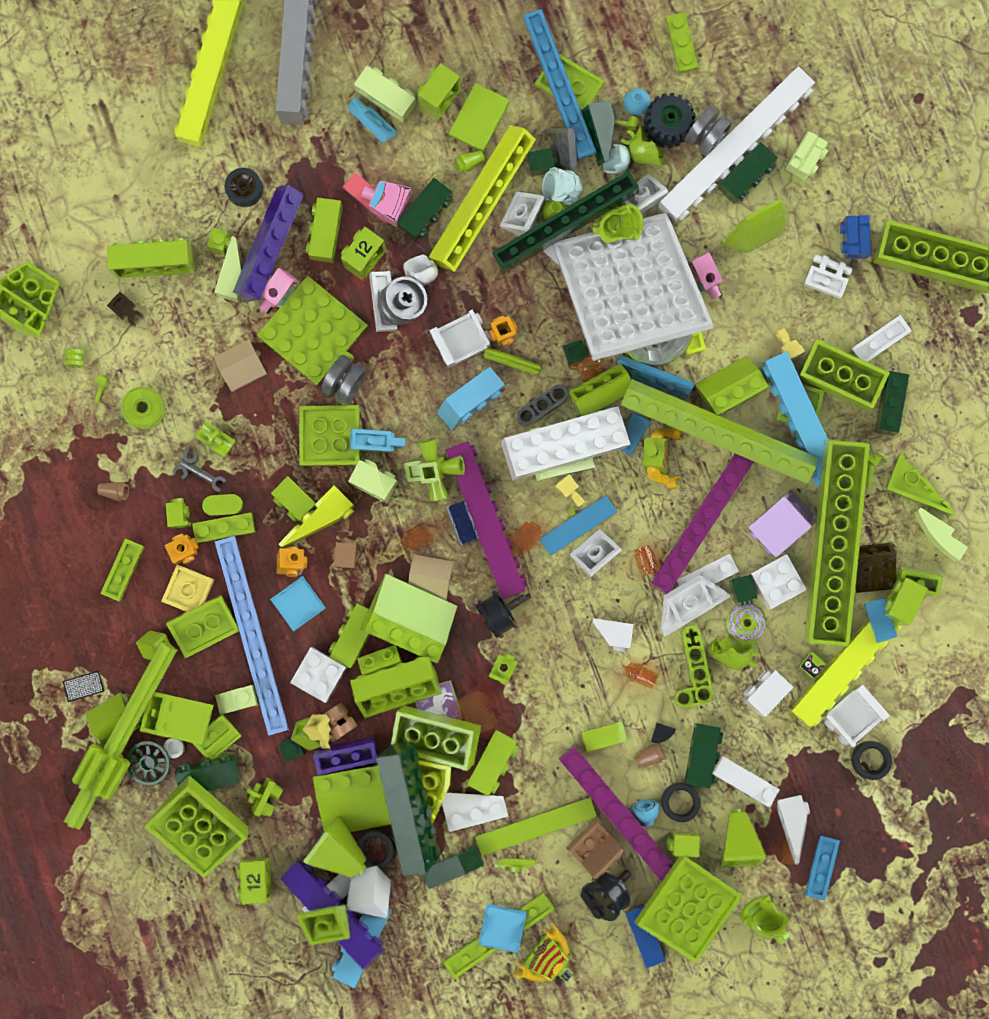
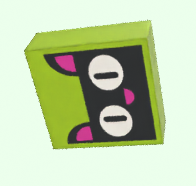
M811 651L798 667L815 680L827 664Z

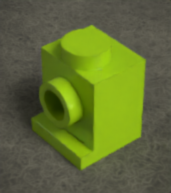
M212 227L207 247L213 253L226 256L231 240L228 231Z
M183 498L171 499V503H166L167 525L169 528L191 527V523L187 521V518L190 517L189 507L185 505Z
M505 652L503 656L498 655L489 677L508 685L517 664L514 661L515 657ZM501 664H506L508 670L505 672L501 671Z

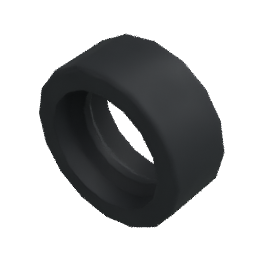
M866 741L857 745L853 750L851 763L854 771L862 778L879 780L885 777L891 770L892 756L888 748L882 743ZM871 748L877 749L883 756V766L877 772L872 773L865 771L860 765L861 754L863 751Z
M674 783L664 790L661 797V806L664 813L670 819L676 822H687L698 814L701 807V799L698 792L692 786L685 783ZM684 790L691 795L693 805L688 813L676 814L671 810L669 799L674 792Z
M371 830L359 839L357 845L364 855V845L369 839H382L387 845L386 857L379 862H372L367 859L364 863L367 866L366 868L378 866L379 869H382L392 861L395 854V845L393 839L386 832Z

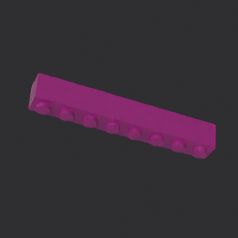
M466 441L446 449L449 459L461 455L464 460V475L455 476L502 600L525 592L524 587L527 586L524 575L520 576L517 568H520L517 557H512L510 552L513 549L510 538L505 539L503 531L506 528L503 520H498L496 512L499 509L495 500L491 501L489 497L492 491L488 481L484 483L481 476L485 473L481 463L477 464L475 456H478L474 444L470 446L469 442Z
M734 453L650 582L651 586L665 595L671 591L754 461Z
M573 745L558 759L662 882L674 864Z

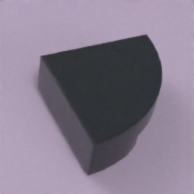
M656 722L650 742H664L673 736L676 729Z

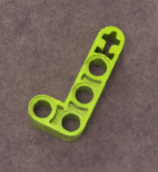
M687 626L681 632V640L691 687L677 690L673 696L674 703L682 708L706 704L713 698L701 632L696 626ZM689 629H691V632H695L696 636L692 639L693 643L698 642V646L688 647L687 644H692L691 639L686 637ZM692 649H697L700 653V657L696 661L690 657ZM696 669H701L704 672V677L701 680H696L694 677ZM701 689H706L708 692V697L705 700H700L698 697V692ZM683 692L688 695V701L685 704H681L678 701V696Z

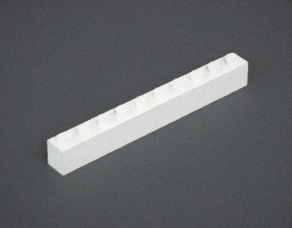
M798 66L660 201L659 208L664 213L667 212L668 217L674 223L679 219L683 221L690 213L688 210L692 206L697 207L704 198L702 196L706 192L710 194L717 187L716 183L720 179L723 180L731 172L730 169L734 165L737 166L745 158L744 155L748 151L751 152L758 145L757 142L761 138L765 140L772 133L771 129L775 125L779 126L786 119L785 115L789 111L793 113L800 105L798 102L802 98L806 100L813 93L814 90L812 88L815 82Z

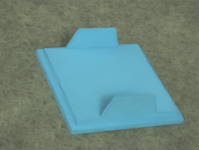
M303 576L270 599L293 632L326 609Z
M487 904L479 945L519 953L527 912Z

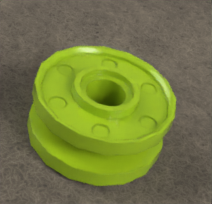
M135 387L128 391L122 399V416L126 422L138 429H152L159 425L165 416L166 407L164 400L160 394L149 387ZM146 403L148 405L147 411L140 413V405Z

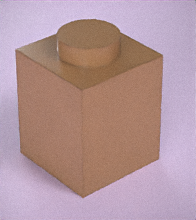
M341 539V543L336 542L334 567L356 569L358 545L353 544V540Z

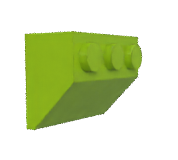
M745 356L696 383L695 387L708 410L721 416L764 392L769 385L756 365Z

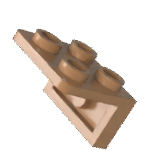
M596 819L566 847L594 879L603 875L606 869L614 861L618 860L624 852V849Z

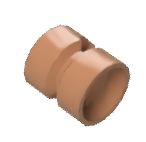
M342 702L325 713L330 719L328 725L331 727L330 732L335 740H338L358 726L352 716H347L348 710ZM340 719L343 721V725L339 726L336 723Z

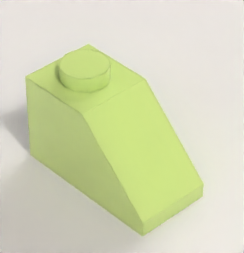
M255 685L215 695L220 714L260 705Z

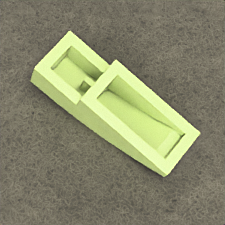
M916 509L914 512L915 517L930 541L954 562L960 561L968 547L951 536L955 529L924 509Z

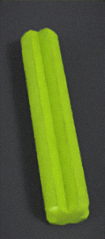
M486 348L484 353L485 359L538 375L541 370V365L495 349Z

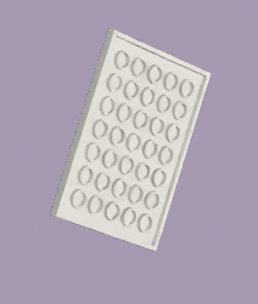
M667 212L643 218L642 234L637 241L633 239H619L612 243H605L599 234L594 235V232L553 244L593 360L713 329L712 320Z

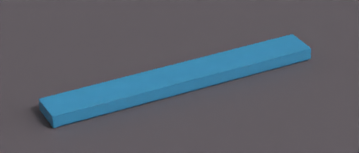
M542 9L523 15L525 25L565 128H574L577 159L580 160L596 154L597 151Z

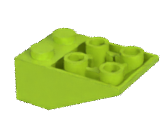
M155 692L144 711L140 731L204 745L213 705Z

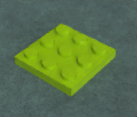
M359 405L299 406L300 466H352L358 464L360 450H350V430L360 429Z

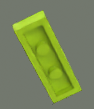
M682 12L666 16L678 73L698 70L686 13Z
M252 513L192 523L197 544L256 533Z
M125 538L100 594L121 602L145 548L144 546Z

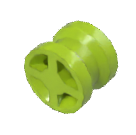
M65 349L66 360L64 361V366L83 368L84 362L82 357L85 355V351Z

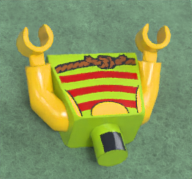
M655 428L651 432L650 437H645L642 466L651 481L667 485L669 489L680 488L676 481L681 480L679 476L668 477L667 475L670 438L676 440H684L685 438L680 436L681 430Z
M553 922L550 923L552 926L551 930L543 929L545 934L522 961L523 966L519 962L515 963L519 969L515 972L511 970V973L517 978L523 977L537 982H546L547 980L552 982L558 975L567 982L573 975V972L565 966L570 960L568 956L570 950L566 937L557 929Z

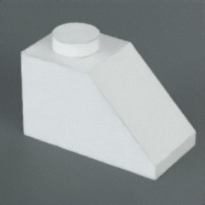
M592 619L594 627L609 646H613L614 651L625 652V648L630 649L634 624Z

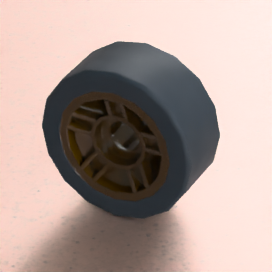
M245 167L237 168L226 177L224 184L225 192L230 201L236 206L243 208L251 207L261 199L263 183L258 174L252 169ZM247 184V189L244 191L241 190L240 187L246 186Z

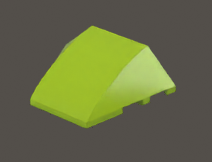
M779 198L755 211L735 226V230L728 233V237L722 239L720 244L749 253L781 236L784 232L790 209L789 206Z
M28 261L8 272L7 276L0 279V320L25 336L40 338L60 282Z

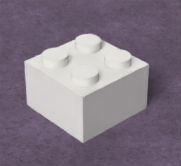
M787 554L750 573L753 584L767 610L807 590Z
M310 647L290 683L319 700L328 703L348 667Z
M764 670L757 677L758 682L753 686L750 685L743 692L745 696L742 700L759 716L766 717L793 688L776 670Z

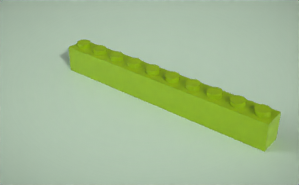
M633 379L622 400L621 405L804 483H809L816 469L818 457Z

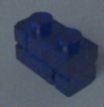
M465 501L446 507L461 546L480 540Z

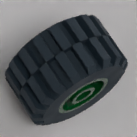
M664 93L661 95V98L657 96L650 103L644 116L643 125H645V133L648 132V139L652 138L655 145L660 143L662 148L665 145H668V148H672L674 144L677 147L681 142L684 143L687 133L695 123L694 119L696 116L695 112H692L693 106H689V100L687 98L683 100L680 94L678 97L674 96L675 93H670L669 96Z

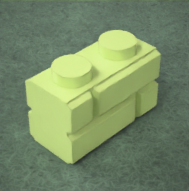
M808 131L788 163L786 170L803 180H807L808 176L813 177L818 169V166L815 164L818 159L823 160L828 152L825 149L828 142Z

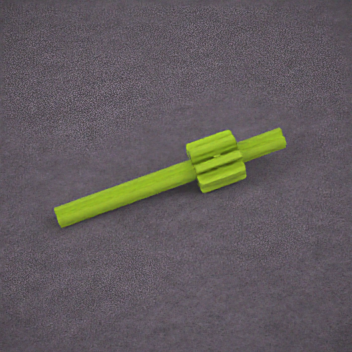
M161 642L105 746L102 747L95 743L89 746L72 778L74 784L79 785L81 790L64 820L69 827L81 829L99 796L106 800L113 797L130 765L129 760L123 758L121 753L177 652V649L173 648L172 645Z

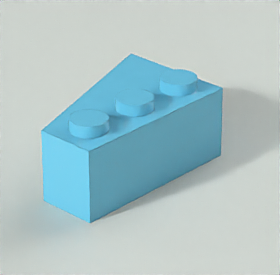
M489 367L447 397L437 414L453 431L462 422L469 420L477 410L479 412L485 408L488 401L491 399L493 401L502 394L501 390L505 384Z

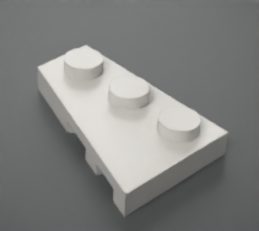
M446 793L442 802L449 832L508 817L503 796Z

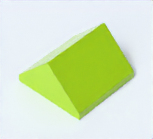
M121 692L86 713L91 732L104 746L128 704ZM139 722L134 731L141 727Z
M345 905L298 913L296 915L310 945L350 938Z

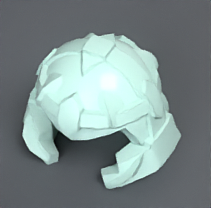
M553 167L546 172L543 178L542 195L546 201L552 198L553 201H562L565 205H571L578 200L583 186H581L579 176L573 171H565Z

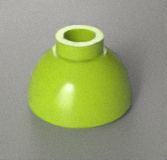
M552 198L547 200L542 207L544 220L567 208L568 205H565L562 201H553Z

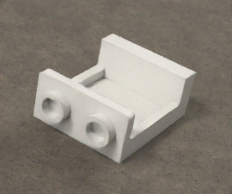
M473 310L439 329L435 327L430 330V334L448 369L485 351L486 348H490L489 342L492 339L487 330L483 331L481 327L483 321L478 313L475 314Z
M858 684L823 715L826 719L825 725L831 731L835 730L839 734L838 740L845 747L848 745L852 748L856 746V742L880 721H884L890 716L864 685Z

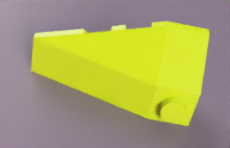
M333 486L315 504L317 509L307 513L303 517V524L301 526L299 524L296 525L279 545L282 548H286L343 518L346 520L354 512L352 509L355 506Z
M418 758L419 768L423 772L422 782L427 790L426 800L428 807L431 809V822L433 824L450 786L452 766Z

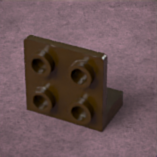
M891 543L859 546L855 585L857 593L893 589L896 583L897 554Z

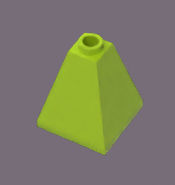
M743 809L731 810L727 821L720 868L761 865L766 859L765 853L747 812H743Z
M340 817L334 820L303 861L306 864L352 878L356 874L360 876L367 867L364 864L367 859Z

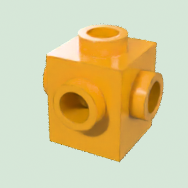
M501 316L493 320L489 334L493 342L497 341L498 346L502 344L503 346H508L515 342L514 339L517 338L516 332L519 330L516 322L511 321L509 316ZM506 330L507 334L501 336L500 332Z
M179 534L172 538V542L164 545L172 563L176 565L181 562L187 564L195 559L194 556L198 555L196 550L199 548L194 537L191 538L188 535Z
M297 547L280 548L277 553V574H286L288 577L301 575L303 569L307 567V557L304 556V550Z

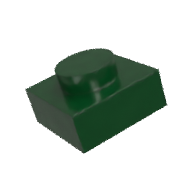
M582 340L562 346L568 366L588 359Z
M291 739L278 743L285 762L305 755L302 746Z

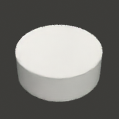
M170 738L165 742L164 748L168 752L169 757L177 758L184 753L185 745L182 740Z

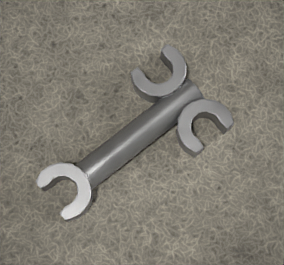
M186 449L180 465L173 469V473L176 475L179 470H183L182 479L186 480L190 471L211 483L214 490L221 492L222 490L217 487V482L223 481L226 483L227 480L220 476L214 477L194 465L198 461L199 456L195 454L193 459H188L190 450Z

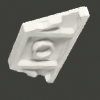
M697 575L664 595L661 621L662 634L664 636L669 635L730 598V594L723 588Z

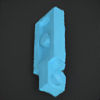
M357 97L351 100L347 107L349 111L378 140L385 143L396 136L397 131L371 106L366 107Z
M350 430V450L390 452L394 451V447H405V438H395V433H391V431Z

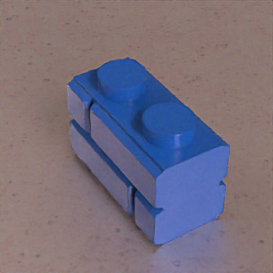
M869 215L846 216L839 226L840 234H843L844 240L840 245L841 253H844V259L869 258L871 255Z

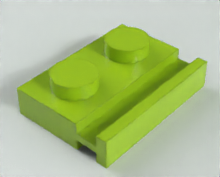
M221 713L209 724L204 745L193 744L206 758L215 759L239 739L241 733Z

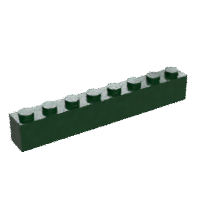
M628 170L493 251L494 260L502 273H507L607 213L609 210L639 193L637 182Z

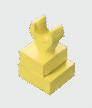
M785 328L777 332V338L784 345L780 349L781 354L787 351L792 362L803 356L805 353L802 345H799L796 339L792 342L790 341Z
M566 474L553 485L563 497L570 496L577 507H580L585 502L575 491L579 486L570 474Z
M326 714L312 715L303 728L304 732L310 740H320L322 749H330L328 742H335V738L329 734L331 730L328 725L330 719Z

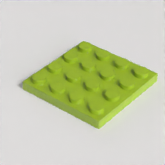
M307 276L261 329L257 337L318 386L329 372L328 369L332 367L341 353L348 351L368 328V325Z
M683 855L678 857L634 922L674 950L697 963L742 895Z

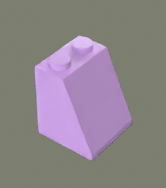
M790 489L753 522L749 529L751 530V535L764 544V549L767 553L777 557L816 522V517Z

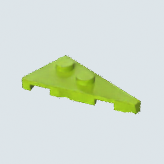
M898 454L885 490L953 515L954 510H952L950 504L939 496L936 489L920 475V472L905 459L903 454Z

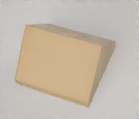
M250 339L214 357L218 369L231 392L267 375Z
M414 554L408 584L446 601L453 561Z

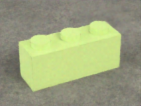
M366 66L354 83L355 91L404 123L416 106L415 95L408 89L403 90L400 88L399 84L392 78L388 80L382 76L383 73L375 67L372 69Z

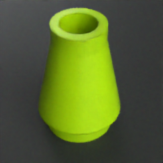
M481 150L459 154L457 158H454L455 166L459 173H467L485 161Z

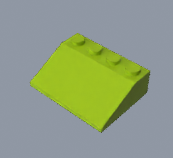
M385 574L360 629L419 656H429L431 661L438 663L446 645L457 606Z
M378 765L313 777L324 833L337 817L342 819L349 832L391 825Z
M188 776L174 789L144 825V828L203 878L210 874L248 838L249 828L191 776Z

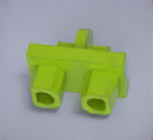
M205 421L200 431L195 435V438L224 458L236 443L234 439L208 421Z
M266 777L263 785L256 783L254 789L248 787L246 790L250 794L248 802L253 804L251 811L256 816H260V814L271 816L274 805L267 803L269 796L278 799L283 791L271 778Z

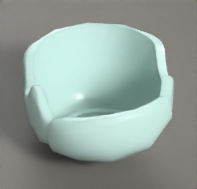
M613 144L615 148L610 149L609 161L603 164L604 171L609 174H621L630 163V153L627 147L621 144Z

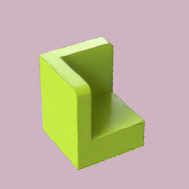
M148 631L136 644L143 658L151 660L161 642L170 644L166 634Z
M306 718L296 722L291 740L310 751L321 746L320 740H310L304 732L303 728L310 719Z

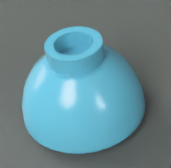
M640 88L628 91L623 100L626 111L635 116L646 113L651 103L649 94Z
M651 799L640 800L631 807L632 814L639 822H642L643 826H651L659 814V803Z

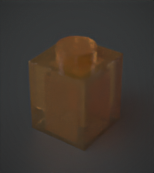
M532 521L530 524L525 522L512 540V543L529 554L542 535V532L539 531L541 527Z

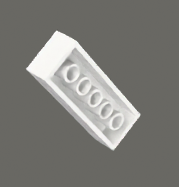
M617 406L504 438L501 445L513 481L625 449L630 445V441L619 407Z

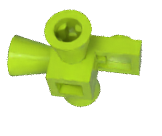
M427 438L418 441L417 443L424 459L411 460L404 463L408 482L421 481V484L429 483L430 501L448 498L449 495L442 479L447 474L464 475L465 465L462 456L459 455L444 461V456L437 457V438Z

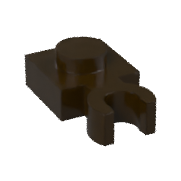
M121 292L107 305L122 320L127 316V320L132 326H136V323L133 322L134 316H139L141 319L144 318L139 311L133 310L136 305Z

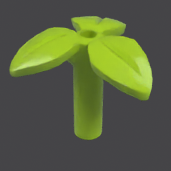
M869 453L866 485H872L874 467L879 464L880 460L886 463L887 458L880 454Z

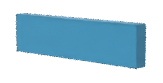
M619 355L616 365L621 364L631 379L684 399H688L694 385L693 382Z
M605 496L539 540L551 556L616 514L617 511L608 497Z

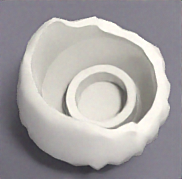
M426 255L409 259L403 264L405 277H411L419 281L422 286L433 282L438 275L437 264Z

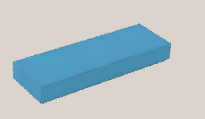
M819 835L804 895L826 900L840 843L839 840Z

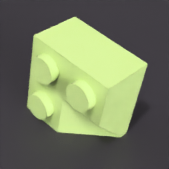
M367 459L365 462L359 460L348 482L355 488L388 503L398 484L397 480H395L396 476L387 471L384 474L379 472L376 464Z

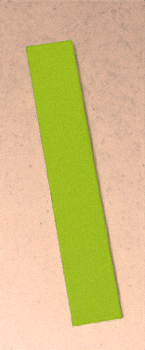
M588 797L477 835L475 838L481 856L592 819L597 817L592 800Z
M544 891L518 909L519 911L527 912L523 932L555 910V907ZM479 936L444 960L443 964L455 980L498 949L479 945Z

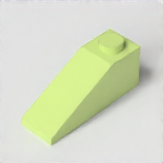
M231 237L214 293L217 297L240 303L242 297L233 293L243 268L239 242L236 237Z

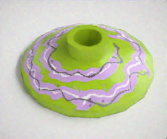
M739 604L732 608L727 615V631L738 642L747 639L756 641L765 631V615L760 608L753 604L744 606ZM745 619L750 620L751 624L749 627L744 625Z

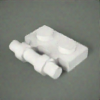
M815 254L813 262L818 263L819 268L815 266L810 267L804 286L841 299L849 280L841 276L843 273L850 275L853 268L846 266L844 262L840 261L838 263L830 260L828 256L823 255L822 257ZM829 267L831 269L836 270V273L833 274L831 272L825 271V268Z

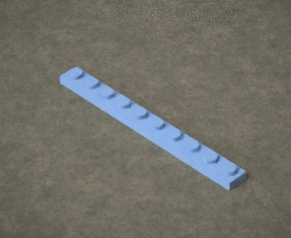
M233 536L215 541L268 735L289 730L236 537Z

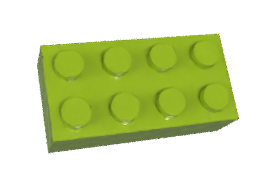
M174 238L168 242L156 239L153 240V243H145L144 241H134L133 244L115 242L113 245L107 246L108 270L116 278L195 273L194 249L183 238Z
M816 339L809 349L798 376L802 382L824 390L825 393L869 412L874 408L890 373Z
M429 656L418 657L408 663H399L389 669H380L367 676L361 675L350 681L355 702L365 718L442 694L437 673Z
M404 706L396 713L391 744L414 742V746L418 751V758L467 771L475 762L481 725Z

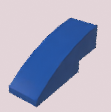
M641 904L624 912L645 966L650 968L665 962V958L657 938L634 922L645 907L644 904Z

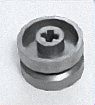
M709 105L704 110L684 139L691 146H695L701 141L698 151L705 157L724 139L733 123L726 116H722L716 121L719 111L712 105Z
M403 276L394 279L381 290L377 306L381 316L387 322L402 326L409 324L424 312L427 306V294L419 281Z
M343 354L340 355L327 373L321 386V392L329 397L336 394L337 402L344 406L348 405L359 390L366 376L367 368L359 363L352 366V360Z

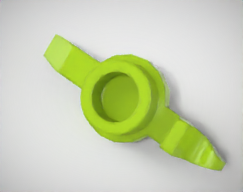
M504 858L496 863V868L502 867L505 870V867H509L510 872L518 873L521 872V868L534 866L535 860Z

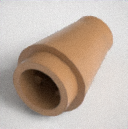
M124 482L100 483L97 492L98 495L121 502L122 500H127L129 486L124 484Z
M653 744L638 754V756H635L634 759L637 766L641 768L662 763L666 756L660 744Z

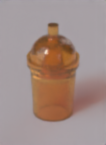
M630 663L628 666L622 664L621 666L625 670V676L631 682H636L653 689L659 674L645 668L640 663Z

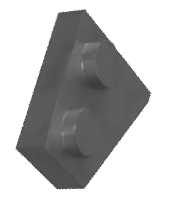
M574 128L545 129V134L550 135L553 141L550 147L553 154H556L559 169L577 168Z

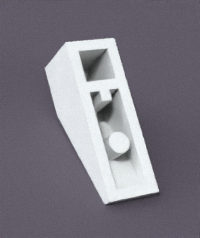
M721 756L712 772L715 776L768 807L771 806L779 792L778 788L724 756Z
M801 795L777 800V811L795 864H799L807 824V814H810L808 803L803 802Z

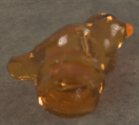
M590 354L577 365H569V369L579 371L582 382L585 383L599 375L597 370L601 366V359L593 360Z

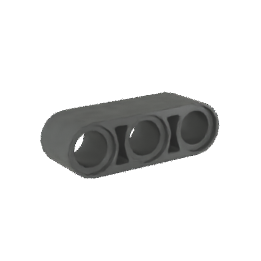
M555 385L522 407L517 414L518 423L522 427H530L563 405L568 398L567 388L563 385ZM555 391H562L564 398L558 400L553 394ZM539 402H546L548 408L541 411L537 408V404ZM523 413H529L532 419L524 422L520 416Z

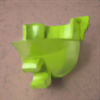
M640 125L636 134L631 130L627 131L631 135V140L626 141L622 138L621 141L626 146H629L630 158L634 162L651 166L655 165L656 167L664 166L665 156L662 153L661 147H656L654 142L647 141L642 125Z
M626 204L619 208H613L605 213L600 221L593 222L594 227L592 229L594 235L599 234L605 243H612L619 239H633L637 241L643 230V215L638 207Z
M718 636L711 642L708 649L713 658L722 662L727 668L736 670L743 669L747 664L757 667V662L751 660V658L754 656L760 657V653L754 650L756 641L753 639L743 640L735 644L728 637L720 639Z
M760 896L753 899L744 906L740 913L743 923L753 929L759 937L768 940L775 938L782 945L790 936L784 930L788 925L789 919L785 914L777 911L770 900V896Z

